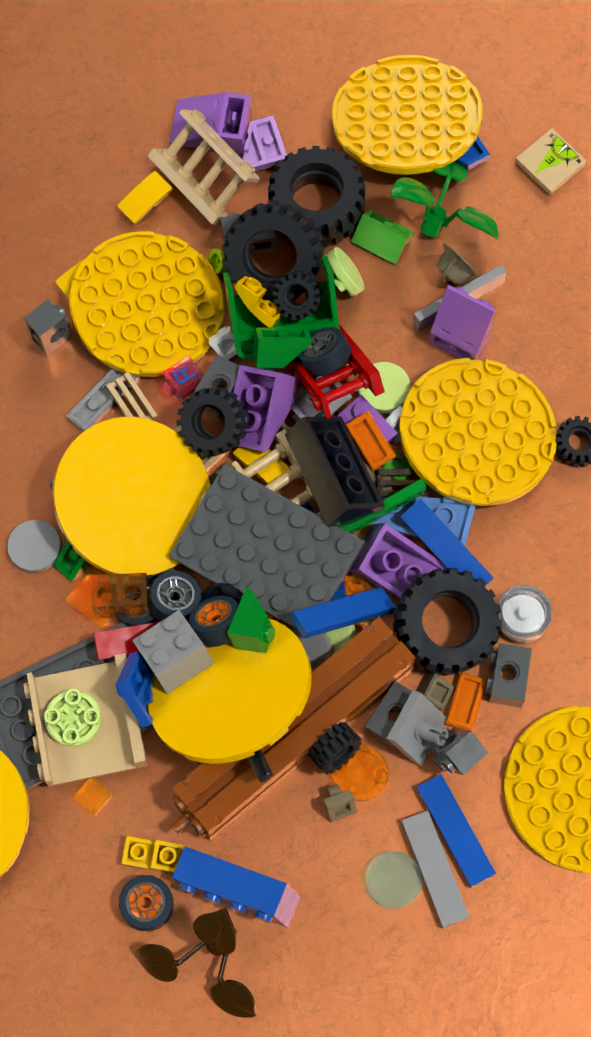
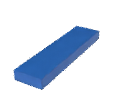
M421 498L400 516L447 568H457L460 572L467 570L473 573L472 577L475 579L481 578L485 581L486 584L484 586L494 578Z
M379 587L294 611L290 618L305 639L392 614L396 606L384 589Z
M442 774L417 786L416 789L470 888L496 875L494 868Z

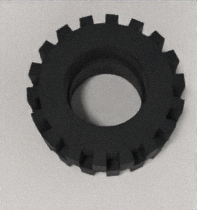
M216 387L199 389V391L191 393L189 399H184L181 403L184 407L178 409L177 413L181 418L176 420L177 426H181L182 431L178 432L179 436L186 439L184 444L186 446L191 445L193 447L192 451L196 453L202 452V455L221 454L237 447L240 444V439H244L247 434L244 432L245 428L249 427V422L245 420V417L249 416L248 411L243 410L245 404L242 400L238 401V395L228 392V389ZM210 405L218 407L225 418L224 430L217 437L208 435L201 425L202 413Z

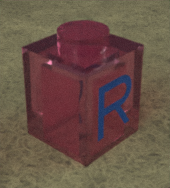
M187 356L163 372L165 379L163 386L170 396L175 395L180 402L195 391L204 374L192 358Z

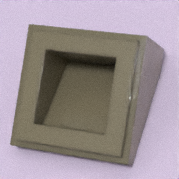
M425 673L416 691L422 693L437 709L444 711L455 686L436 673Z

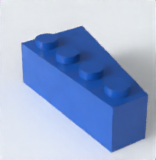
M186 846L172 876V879L180 884L179 889L192 895L195 894V891L205 894L203 898L213 903L220 904V901L230 904L229 908L243 914L247 911L264 922L271 923L272 921L287 928L300 899V895L285 882Z

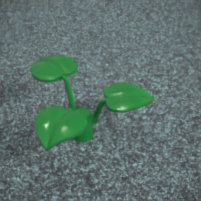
M452 162L442 168H435L433 170L439 175L446 176V180L436 206L432 208L435 197L431 192L427 191V187L424 184L411 178H400L395 182L391 191V198H401L426 206L424 220L420 226L421 231L426 235L438 237L442 227L447 228L449 223L455 217H458L464 223L489 234L496 240L498 239L499 232L496 221L487 212L472 206H466L464 210L458 208L447 218L446 210L440 207L451 178L464 182L468 176L467 170L459 163Z

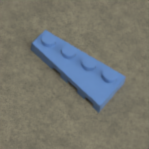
M380 496V497H381V499H382V501H383L384 499H386V498H388V497H390V496ZM418 497L372 523H386L400 534L420 539L400 516L421 498L465 546L476 505L461 503L448 497Z

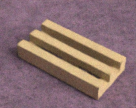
M129 372L106 385V388L125 417H133V415L115 390L116 386H119L139 418L152 420L157 416ZM124 381L128 382V384L136 394L137 398L149 414L148 416L144 415V413L138 406L137 402L135 401V399L123 383Z

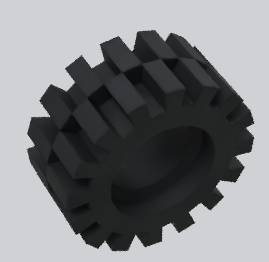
M299 270L287 272L276 283L273 291L274 305L277 304V311H282L284 313L283 316L286 318L290 316L291 320H296L297 318L303 320L307 316H311L318 308L322 299L320 282H316V277L313 274L310 276L308 271L305 270L303 272H299ZM294 285L302 286L307 291L306 302L303 304L292 303L288 298L290 287Z
M575 416L574 420L570 417L566 420V423L563 422L557 431L555 453H559L558 458L560 460L564 458L566 460L565 464L568 466L570 462L574 463L573 467L578 468L579 464H582V468L587 467L589 462L591 464V423L588 422V417H584V420H580V416ZM577 433L585 435L589 441V446L584 450L573 449L569 444L570 436Z
M346 722L336 723L332 729L328 728L325 730L326 733L324 735L321 734L318 737L319 740L313 743L314 747L310 748V759L325 774H332L336 769L340 770L343 764L349 763L348 760L355 756L354 753L358 752L359 746L362 745V739Z

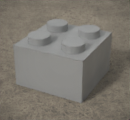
M180 610L132 640L167 694L214 664L204 644Z

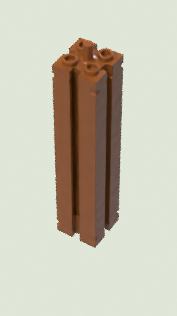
M380 617L376 618L368 628H364L311 672V689L301 715L296 716L288 727L289 731L271 746L268 744L261 748L273 773L272 779L267 780L265 783L259 782L248 758L221 764L202 763L188 774L185 780L180 781L172 788L175 795L172 800L182 816L171 824V827L178 834L192 823V827L202 838L207 835L212 841L223 829L230 826L310 758V748L314 747L313 743L319 740L318 737L321 734L324 735L326 733L325 730L328 728L332 729L334 724H339L340 722H346L350 725L387 694L395 681L400 683L401 679L406 678L412 673L416 657L401 641L397 640L393 635V631Z

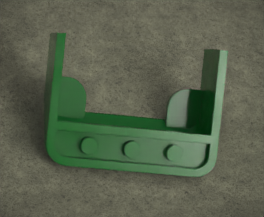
M327 256L322 257L324 281L320 282L322 299L316 311L303 320H300V318L291 320L290 316L286 318L282 315L279 322L272 328H308L310 334L326 327L339 329L334 274ZM224 272L227 305L235 349L239 357L251 360L254 359L255 328L269 327L262 323L247 308L239 295H233L229 273Z

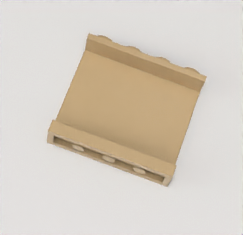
M125 653L114 655V662L35 678L32 672L27 673L28 682L24 683L26 699H31L33 708L28 709L31 726L36 725L37 736H33L35 752H40L42 763H37L40 780L45 779L49 787L148 766L140 724L125 700L119 696L115 686L127 661ZM69 689H77L90 695L97 702L102 716L101 726L96 736L90 742L77 747H68L56 742L49 734L44 719L49 703L57 695Z

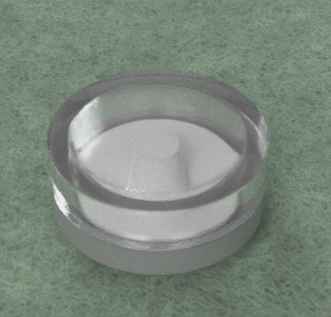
M528 585L515 586L507 590L498 602L501 608V612L498 615L499 619L502 620V628L499 631L507 639L516 643H530L539 639L546 632L551 621L552 608L546 595L539 589Z

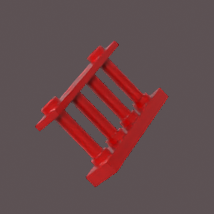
M340 324L339 329L351 347V355L345 363H348V366L315 381L311 378L313 375L309 374L306 368L304 369L303 363L298 356L285 366L288 374L292 372L295 377L299 378V383L311 397L315 410L317 412L321 410L327 419L332 417L329 403L363 387L364 389L369 388L375 397L385 393L378 369ZM352 375L355 377L359 376V378L325 394L321 391V389Z

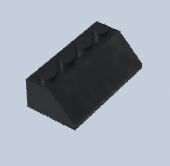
M325 416L303 417L285 434L327 526L349 525L385 508L342 416H332L328 419Z

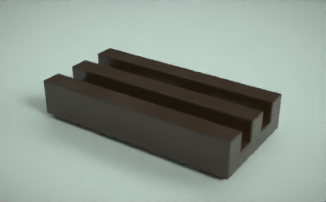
M376 469V488L380 496H392L400 491L383 490V485H411L418 481L383 480V475H417L413 469ZM427 487L426 493L421 496H429V490H427Z

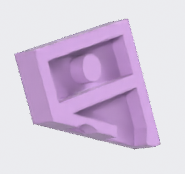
M274 115L250 121L247 140L244 146L243 161L249 162L255 168V171L274 167L279 161L285 162L287 154Z

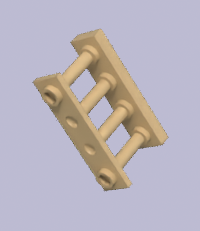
M182 109L179 114L187 121L186 125L168 149L153 148L148 157L212 225H222L221 217L228 216L225 211V205L244 181L258 183L260 177L254 172L255 168L249 162L243 161L206 123V118L201 112L195 109ZM196 130L203 138V141L183 166L176 160V154L193 131ZM210 147H212L220 157L199 183L192 177V171ZM228 164L237 174L217 200H215L208 194V189Z
M285 429L276 434L277 445H275V449L245 469H242L237 461L232 463L233 469L251 478L278 459L287 458L291 464L290 470L265 487L276 492L297 478L299 480L302 478L307 485L305 487L306 490L291 499V501L302 506L311 499L315 500L285 437L287 433ZM321 511L316 514L323 518Z

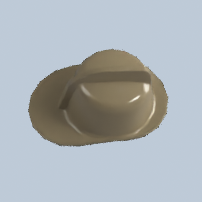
M443 243L444 252L437 263V268L442 273L441 280L443 282H453L457 285H462L471 277L477 276L473 268L461 255Z

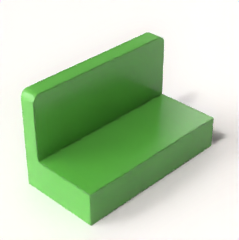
M370 209L362 215L352 242L395 264L398 262L404 246L412 240L415 232Z

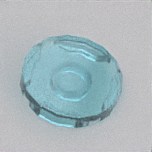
M388 852L379 855L371 862L366 873V887L370 897L378 905L388 909H401L410 905L418 897L422 887V874L418 864L409 855L402 852Z

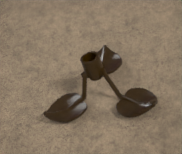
M227 908L202 914L195 919L193 929L202 942L178 960H174L170 949L158 944L143 945L135 951L137 959L151 976L160 981L170 982L179 975L176 966L183 964L206 945L207 950L215 956L223 955L217 977L218 984L213 985L210 989L211 996L216 1005L226 1013L236 1017L250 1018L258 1014L255 1000L250 990L236 980L229 979L224 981L223 978L228 956L237 947V931Z

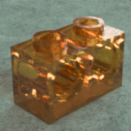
M146 573L91 575V607L95 615L99 614V617L110 618L114 617L116 613H126L127 616L135 617L141 616L143 612H149V581ZM133 591L141 593L137 600L127 599L128 594ZM106 592L114 594L110 601L103 602L100 600L101 595Z

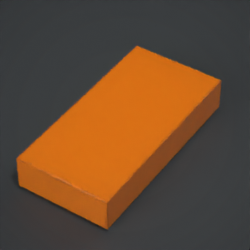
M370 411L365 412L346 424L347 429L372 471L397 457Z
M464 672L460 673L445 723L446 726L472 732L487 679Z

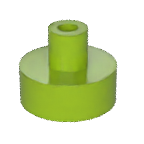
M222 248L212 249L208 256V261L213 266L216 274L228 272L227 268H223L222 260L224 259V254L221 253Z

